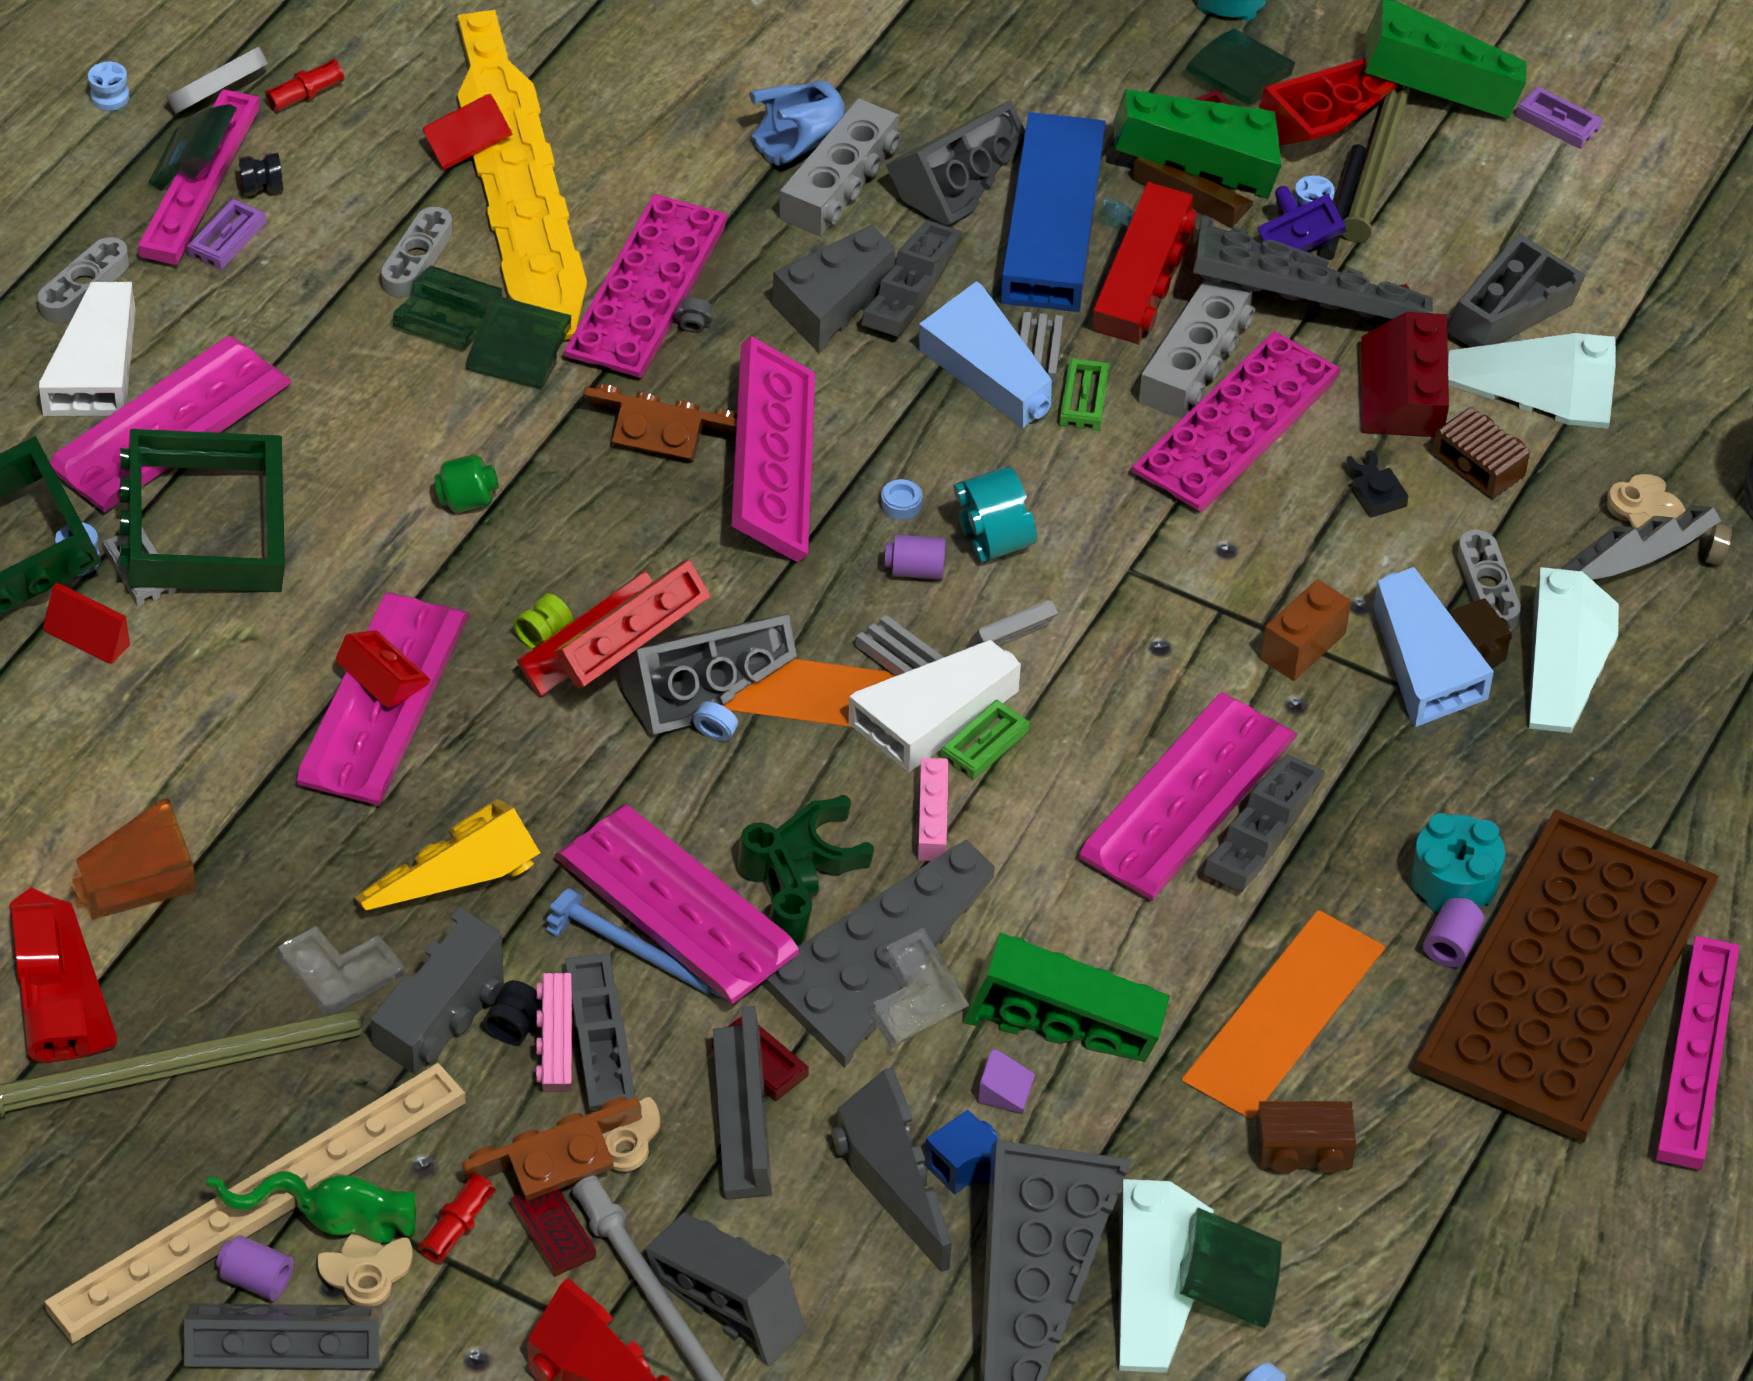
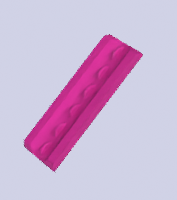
M653 194L566 346L564 356L590 364L603 365L618 372L643 378L676 319L674 311L679 308L681 300L688 297L725 228L727 214Z
M1273 331L1132 466L1131 472L1156 486L1162 487L1174 497L1198 511H1204L1333 385L1340 372V367Z
M227 336L61 448L53 455L50 464L59 478L101 511L106 512L120 502V478H128V471L120 470V448L128 449L130 429L220 433L291 384L290 378L273 365L261 359L253 350L237 338ZM141 466L142 486L169 467Z
M392 592L384 594L367 631L377 630L423 671L430 679V682L426 687L398 705L387 708L346 671L300 765L297 785L380 806L470 617L468 611L444 605L429 604L416 598Z
M1219 693L1087 839L1079 854V859L1153 901L1296 739L1297 732L1271 718L1261 715L1229 694Z
M627 804L618 807L587 833L577 837L555 853L557 861L730 1004H734L799 954V948L790 935Z

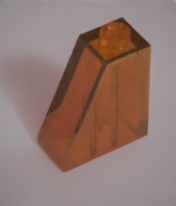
M169 798L159 800L78 857L76 862L79 877L72 879L78 905L87 904L92 920L196 892L193 863Z

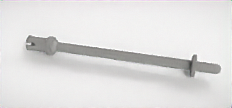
M588 1176L579 1181L574 1186L572 1193L590 1218L589 1227L598 1237H608L700 1380L724 1381L624 1229L626 1213L623 1208L612 1202L597 1176Z

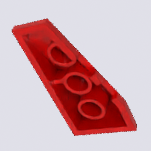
M1365 58L1266 86L1258 108L1275 111L1279 146L1293 144L1339 132L1400 84L1365 73Z
M569 1278L560 1284L527 1339L528 1367L538 1381H671L667 1376L659 1375L656 1378L651 1373L647 1361L642 1356L644 1351L633 1340L626 1346L608 1326L614 1318Z

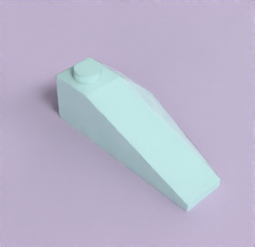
M1572 333L1448 351L1449 386L1491 400L1503 397L1520 403L1519 409L1532 413L1533 409L1536 408L1556 415L1555 421L1566 425L1609 429L1616 366L1615 337Z
M1540 567L1533 602L1529 729L1572 733L1589 699L1596 679L1599 678L1604 668V663L1617 642L1619 604L1584 572Z
M1123 1179L1119 1210V1371L1168 1372L1184 1331L1190 1309L1196 1300L1201 1281L1214 1253L1213 1209L1171 1181Z

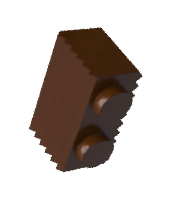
M1473 406L1467 408L1436 430L1432 450L1435 456L1492 499H1495L1497 495H1501L1508 487H1512L1519 479L1524 478L1530 455L1528 447L1516 437L1511 438L1510 434H1505L1504 430L1499 429L1498 425L1489 416L1481 415L1479 411L1474 410Z
M1259 1101L1256 1130L1259 1165L1262 1170L1270 1168L1279 1173H1289L1297 1168L1299 1170L1305 1168L1312 1170L1316 1168L1322 1172L1335 1173L1342 1169L1349 1170L1352 1168L1356 1150L1352 1101Z

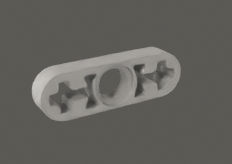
M258 46L171 93L166 98L176 114L265 66L268 62Z
M428 207L417 214L382 267V287L388 295L399 298L407 297L418 289L452 237V217L446 209ZM413 248L427 250L421 256H413L407 253ZM404 268H406V274H407V276L403 275V274H404Z
M106 237L96 241L41 288L38 293L41 316L45 320L54 323L64 322L72 318L91 282H113L128 269L129 257L126 243L115 237ZM87 275L94 278L86 284L74 282V279L79 276Z
M1467 531L1460 538L1457 559L1472 600L1475 602L1486 598L1493 609L1495 602L1499 600L1498 607L1500 612L1498 610L1495 611L1499 617H1503L1508 622L1512 631L1518 624L1521 605L1497 541L1486 531ZM1478 552L1484 553L1483 559L1480 562ZM1490 576L1497 579L1500 584L1492 587L1485 586L1478 581V578Z

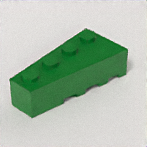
M1380 0L1366 31L1365 73L1507 119L1510 118L1526 85V61L1396 0Z
M1124 90L1113 121L1115 150L1164 165L1167 161L1175 162L1185 169L1184 172L1199 176L1200 171L1223 178L1221 184L1237 189L1240 183L1256 188L1255 195L1269 198L1282 166L1275 111L1161 95L1146 91Z
M1000 932L974 980L962 1023L978 1026L980 1019L1000 1023V1031L1018 1035L1020 1028L1045 1033V1041L1063 1044V1042L1075 1039L1084 1041L1087 1050L1145 1062L1160 1037L1170 995L1154 990L1148 985L1138 984L1116 976L1108 970L1095 968L1073 960L1065 954L1052 952L1030 944L1022 938L1012 937Z

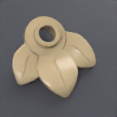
M1651 474L1635 475L1629 483L1617 482L1612 485L1607 494V507L1610 513L1620 520L1629 521L1632 527L1636 529L1653 516L1675 517L1676 519L1686 511L1682 502L1675 495L1665 492L1666 482L1658 476Z
M651 1097L639 1101L642 1112L640 1120L602 1134L614 1162V1170L626 1172L637 1169L648 1157V1142L657 1134L661 1123L658 1107ZM624 1150H632L627 1153H621Z
M351 1233L344 1243L342 1253L325 1252L318 1254V1269L324 1281L334 1287L343 1289L346 1297L353 1304L360 1306L379 1305L391 1294L392 1283L409 1272L413 1259L412 1245L409 1238L406 1237L394 1240L383 1247L380 1243L374 1242L363 1235ZM365 1285H373V1286H375V1287L369 1288V1289H364V1288H362V1287L365 1286Z

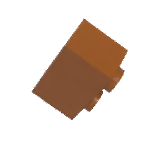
M1317 579L1265 626L1261 660L1295 681L1346 634L1351 600Z

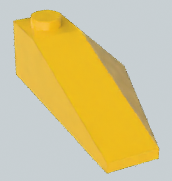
M497 798L449 829L453 836L449 841L443 840L435 844H428L418 851L419 854L415 857L417 863L409 868L408 864L396 867L354 898L366 911L500 878L508 873L511 877H514L529 869L534 864L532 858L540 854V851L515 809Z

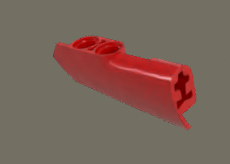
M30 887L10 902L17 980L21 982L29 1057L40 1063H53L89 1056L114 1047L117 1044V1035L72 903L51 897Z

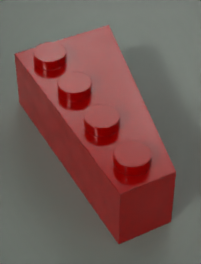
M1147 182L1094 307V332L1139 345L1145 332L1152 331L1157 317V308L1161 300L1165 299L1171 280L1193 238L1198 213L1193 211L1192 194Z

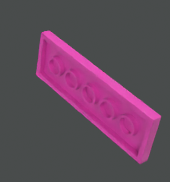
M750 336L741 344L731 526L798 563L808 555L815 372L755 337Z

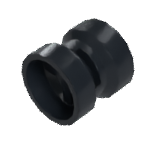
M278 153L266 154L261 161L251 156L239 157L244 196L256 195L263 188H267L271 193L283 192L282 172Z
M511 980L506 982L497 996L498 1004L493 1005L484 1018V1026L499 1041L518 1045L525 1040L530 1031L529 1021L537 1018V1010H542V1000H537V990L526 983Z

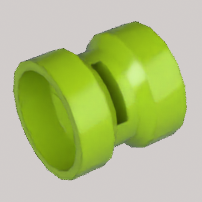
M547 593L535 602L533 610H525L513 621L514 629L519 639L528 648L533 649L573 621V616L567 605L560 598Z

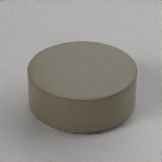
M1721 523L1713 526L1705 551V563L1716 566L1723 564L1732 537L1731 526Z

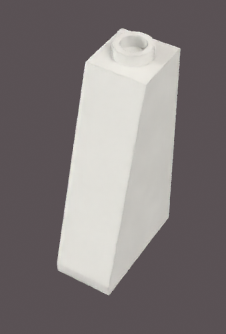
M132 282L90 283L39 382L43 416H110L127 404L135 321Z
M988 640L854 692L849 696L848 724L909 773L921 764V758H929L938 752L995 700L1004 703L1019 692L1021 663L1017 661L1011 652L1001 649L994 642Z

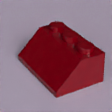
M1405 312L1361 336L1362 433L1435 437L1436 430L1446 424L1449 410L1447 314Z

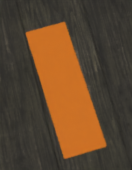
M792 659L759 682H753L735 694V697L727 703L720 705L730 711L852 727L848 724L849 696L856 691L895 677V675L889 671Z
M1320 910L1316 911L1183 1076L1182 1081L1251 1119L1258 1111L1259 1101L1267 1100L1386 948L1385 945Z

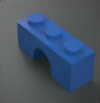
M966 1110L926 1138L924 1165L954 1195L972 1184L984 1183L990 1185L991 1146L996 1140L1000 1139H998L995 1130L988 1122L980 1121L969 1110ZM989 1198L987 1202L986 1226L988 1225Z

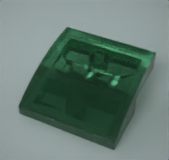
M1234 28L1211 41L1187 64L1186 71L1241 102L1250 104L1261 99L1266 86L1291 76L1296 62Z
M232 104L219 105L201 111L184 121L174 131L148 182L162 191L178 172L193 180L211 161L237 108Z
M430 265L413 281L411 296L393 312L392 326L465 350L478 336L491 317L502 296V288Z
M496 295L476 334L466 361V370L542 390L556 366L557 351L571 328V315Z
M1197 1207L1189 1219V1251L1180 1263V1294L1266 1328L1270 1322L1278 1287L1282 1242Z

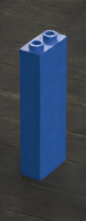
M1028 112L1003 270L1001 304L1080 312L1103 154L1106 120Z

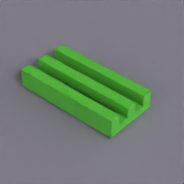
M1070 358L1060 415V426L1068 427L1069 421L1076 422V428L1084 429L1085 424H1092V430L1100 431L1110 363ZM1077 369L1085 371L1078 411L1070 409ZM1093 371L1100 372L1095 409L1094 413L1087 412L1092 374Z
M995 700L941 748L940 758L948 759V761L951 759L954 761L953 767L961 771L964 768L967 770V777L975 780L1029 732L1030 721L999 700ZM1000 715L1004 717L994 727L988 728L982 735H980L979 740L975 742L964 753L960 752V750H962L968 743H970L976 736H978Z

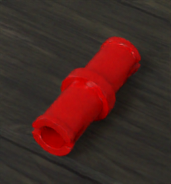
M333 58L329 62L308 72L301 70L294 73L293 79L272 89L265 90V97L270 108L275 113H278L282 109L303 99L310 101L316 98L317 92L338 82H343L345 79L339 63Z
M471 1174L467 1183L452 1203H445L439 1211L440 1219L418 1245V1250L423 1251L421 1254L426 1259L435 1264H442L461 1236L468 1235L475 1227L474 1219L487 1201L496 1193L495 1188L491 1187L492 1183L481 1175Z

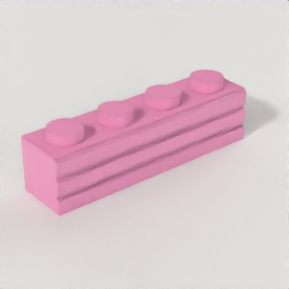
M921 758L918 860L933 861L946 852L948 759Z
M544 973L543 983H537V1000H542V1010H537V1027H542V1038H537V1055H542V1065H537V1083H542L543 1092H572L571 973Z

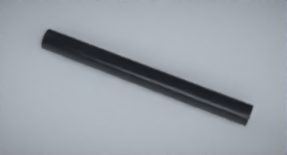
M1355 144L1351 147L1334 202L1342 220L1347 217L1366 154V148L1360 144ZM1341 235L1322 243L1319 251L1320 257L1327 260L1334 258Z

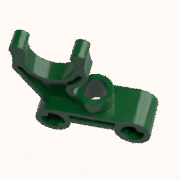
M840 795L827 800L811 801L777 829L770 824L762 822L752 823L743 829L736 863L737 870L748 880L764 882L772 899L769 919L790 935L797 946L801 945L807 937L813 907L810 897L817 896L819 892L816 868L826 873L840 875L854 869L869 868L872 863L874 847L871 843L863 842L852 848H839L826 843L817 834L816 829L822 824L830 821H846L848 819L851 800L846 795Z

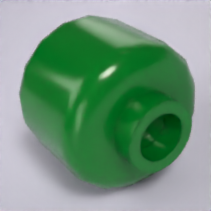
M477 454L445 461L441 465L440 473L434 476L441 505L443 507L449 506L455 513L487 507L492 501V490L499 489L498 477L493 464L486 466L483 459Z

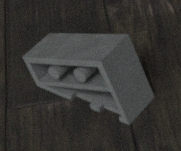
M870 225L773 272V307L820 353L827 346V340L837 330L842 332L849 325V319L859 309L865 310L879 295L881 280L894 267L895 247L873 225Z
M1518 233L1458 302L1447 332L1469 347L1498 344L1572 306L1586 275Z
M461 906L451 916L456 924L440 944L432 940L424 950L430 957L415 977L412 978L406 974L371 1018L373 1047L413 1074L427 1062L431 1063L436 1060L441 1054L444 1045L457 1033L465 1032L471 1025L474 1017L486 1005L494 1004L504 985L501 933Z
M685 1212L645 1247L653 1272L661 1285L700 1315L707 1309L727 1324L723 1328V1332L734 1341L740 1335L750 1341L759 1350L757 1359L769 1367L807 1331L789 1277L791 1275L790 1269L777 1255H768L752 1247L745 1239L741 1237L734 1238L720 1231L713 1223L707 1220L701 1221Z

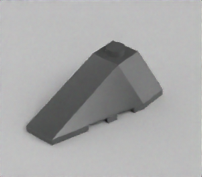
M1012 100L909 151L886 164L902 201L947 226L976 209L980 203L978 199L984 190L991 188L996 180L994 178L1002 165L1010 161L1024 141L1025 129Z
M789 614L645 643L619 661L618 667L624 694L650 734H658L693 725V716L702 702L727 703L735 697V694L753 682H759L795 658L797 653Z
M893 1067L884 1069L838 1108V1126L832 1128L833 1143L838 1155L845 1154L854 1175L940 1272L950 1270L951 1240L933 1187L924 1188L927 1185V1175L924 1166L925 1158L921 1145L912 1148V1138L908 1122L912 1121V1116Z

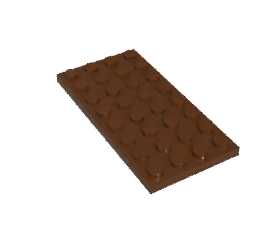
M1554 810L1420 1053L1415 1071L1581 1142H1585L1711 898L1719 875Z

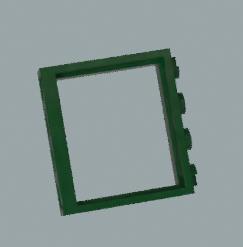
M130 429L128 449L120 448V470L128 471V478H120V503H128V511H120L119 534L120 536H128V544H120L119 568L128 569V586L282 592L285 569L282 436ZM141 466L262 471L264 558L142 553Z
M36 436L0 453V499L44 478L73 535L0 571V614L39 594L47 592L56 583L61 584L102 563Z

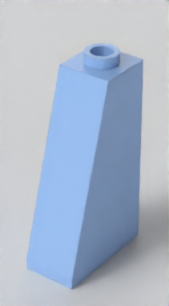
M976 281L919 323L920 351L1021 428H1024L1034 419L1043 417L1048 412L1052 403V379L980 283Z
M1412 567L1399 573H1391L1378 580L1373 609L1410 721L1414 727L1487 700L1494 671L1418 571Z

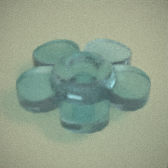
M1106 196L1103 200L1105 204L1104 209L1114 216L1111 223L1118 226L1122 222L1129 226L1135 213L1134 210L1125 203Z

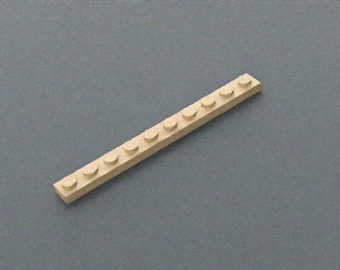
M436 1063L233 1186L229 1191L240 1195L249 1194L268 1176L280 1171L292 1172L298 1175L309 1189L329 1175H349L466 1103L465 1092L439 1063ZM276 1190L256 1207L238 1210L225 1205L217 1196L45 1300L46 1312L73 1344L217 1256L227 1241L232 1242L239 1235L248 1237L297 1207V1200L292 1193L286 1190Z

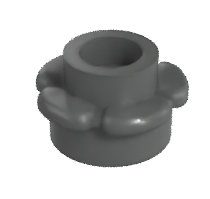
M684 298L681 300L679 308L674 311V317L678 319L680 327L692 333H698L703 331L704 328L710 327L714 319L711 314L712 306L700 298Z

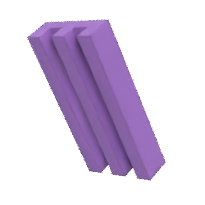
M1539 86L1517 106L1516 117L1579 149L1585 146L1586 140L1589 141L1593 137L1594 132L1597 133L1601 129L1603 120Z
M232 199L187 245L188 256L195 259L200 255L201 262L209 264L213 261L214 268L222 270L266 224V213ZM240 212L239 217L231 224L230 221ZM221 232V235L216 239V241L210 247H207V245Z

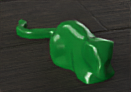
M280 1171L268 1176L249 1194L245 1195L235 1194L227 1190L221 1178L207 1177L206 1186L215 1188L219 1198L225 1205L238 1210L254 1208L274 1191L286 1190L295 1196L299 1210L312 1224L332 1235L357 1233L374 1242L388 1244L392 1241L397 1229L406 1236H413L416 1231L414 1191H389L367 1180L351 1175L332 1174L321 1179L309 1189L298 1175L292 1172Z

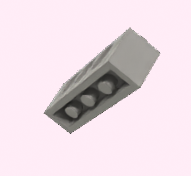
M858 98L780 190V220L818 236H821L830 224L837 223L844 207L850 200L854 201L857 199L862 186L868 178L875 177L883 160L888 154H894L901 141V133L898 132L899 115Z
M1204 279L1143 371L1139 403L1181 419L1187 414L1192 405L1196 406L1202 400L1207 381L1209 379L1212 381L1216 379L1224 355H1231L1234 351L1239 332L1242 328L1247 330L1253 320L1255 307L1251 306L1252 291L1242 288L1235 282L1226 280L1211 282Z

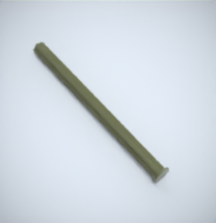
M1400 84L1385 96L1349 217L1343 220L1346 232L1342 235L1349 241L1360 243L1367 241L1371 236L1372 227L1370 220L1411 87Z
M352 1009L0 1084V1117H5V1111L359 1036L362 1032L360 1016L357 1010Z

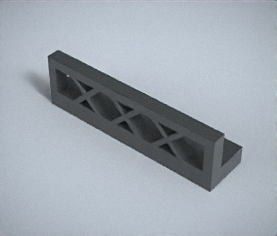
M755 1005L741 1007L742 1026L713 1029L723 1184L726 1200L772 1195L761 1037Z
M191 1303L184 1318V1366L378 1368L380 1363V1327L383 1320V1305Z

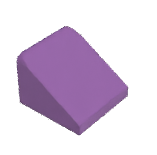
M992 1049L980 1081L978 1102L1023 1114L1035 1074L1002 1052Z

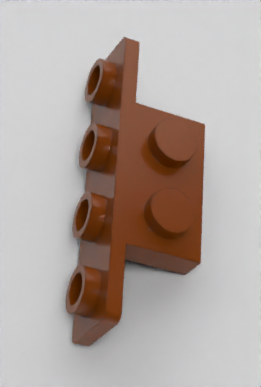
M597 384L596 389L589 387L584 389L583 396L589 404L620 410L612 439L614 446L694 462L702 428L736 435L737 413L733 411L716 409L715 414L699 411L700 406L681 400H677L675 405L660 402L658 396L644 392H637L636 397L620 394L621 390L619 388L606 384Z
M617 1097L602 1104L599 1111L583 1116L581 1113L571 1114L556 1123L557 1127L541 1133L538 1130L523 1132L512 1140L513 1143L495 1149L493 1146L478 1149L469 1155V1160L462 1162L465 1180L467 1182L471 1174H478L487 1178L513 1168L527 1202L577 1183L588 1176H595L614 1169V1162L602 1134L642 1118L638 1097L628 1100L626 1097Z

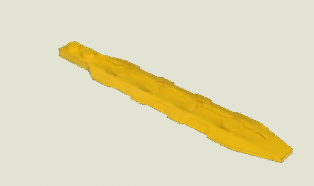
M495 10L459 14L458 27L469 66L467 75L458 92L460 108L487 94H491L513 133L512 136L473 155L477 175L482 178L489 205L487 207V214L491 230L496 232L503 259L501 269L508 296L546 343L569 340L579 325L587 288V279L580 253L574 248L568 226L569 213L565 198L560 195L553 170L555 161L551 146L544 137L539 118L541 109L534 84L508 60Z

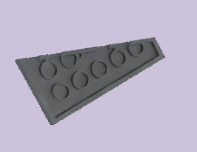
M1203 214L1201 216L1193 273L1200 274L1207 281H1231L1239 283L1246 290L1261 291L1265 289L1278 292L1281 297L1288 300L1304 298L1317 301L1320 306L1327 309L1336 310L1343 307L1356 310L1359 315L1371 319H1376L1380 316L1394 319L1405 312L1433 313V298L1391 282H1380L1377 286L1363 277V272L1348 268L1346 273H1341L1328 268L1329 260L1275 240H1265L1261 244L1247 235V230L1234 226L1231 231H1226L1213 226L1214 218Z
M964 840L799 945V954L761 982L762 986L846 1068L854 1057V1051L863 1039L867 1040L871 1036L881 1016L888 1008H892L927 964L931 952L938 943L942 944L951 933V927L962 913H967L994 878L995 866L971 843Z
M996 1140L991 1146L980 1381L1046 1380L1056 1348L1062 1340L1073 1305L1077 1302L1100 1244L1101 1234L1109 1214L1114 1208L1118 1198V1191L1133 1159Z

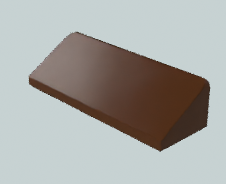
M1141 157L1135 161L1133 180L1145 186L1147 182L1192 194L1193 209L1232 228L1253 206L1252 200L1200 175L1196 176L1184 172L1185 169L1171 161H1167L1164 165Z

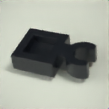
M1366 451L1365 465L1356 463L1352 456L1347 457L1345 472L1353 480L1351 490L1370 518L1407 507L1408 494L1391 468L1378 470V457L1373 451Z

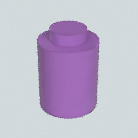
M895 534V543L886 542L885 567L893 568L892 576L943 580L946 538Z
M1450 898L1444 902L1423 943L1424 951L1430 959L1442 966L1451 968L1459 967L1465 962L1485 921L1479 907L1467 898Z
M239 1235L232 1242L227 1241L222 1246L216 1264L220 1268L222 1280L275 1301L282 1295L290 1281L294 1259L287 1254Z

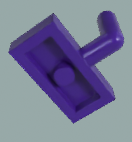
M1279 186L1275 191L1277 210L1282 216L1257 227L1262 242L1265 240H1275L1303 251L1314 248L1346 232V226L1329 193L1299 207L1290 189L1286 186Z

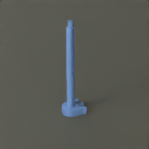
M571 888L566 889L550 904L549 909L553 912L546 919L549 922L546 931L552 935L559 937L561 932L574 919L707 995L712 993L719 998H723L677 959L581 906L583 896Z

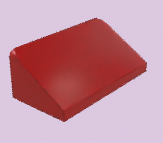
M487 94L423 127V133L443 170L513 135L491 94Z
M56 583L53 586L44 620V631L106 663H114L130 646L126 616L62 584Z
M377 630L346 634L336 656L337 663L387 708L398 705L426 687L430 682V679L423 671Z

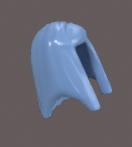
M815 81L804 85L776 86L753 90L749 93L752 103L762 102L765 106V116L759 127L751 135V138L755 142L758 152L764 153L765 160L770 165L780 166L789 163L795 158L817 148L846 113V108L840 94L831 83L826 81Z

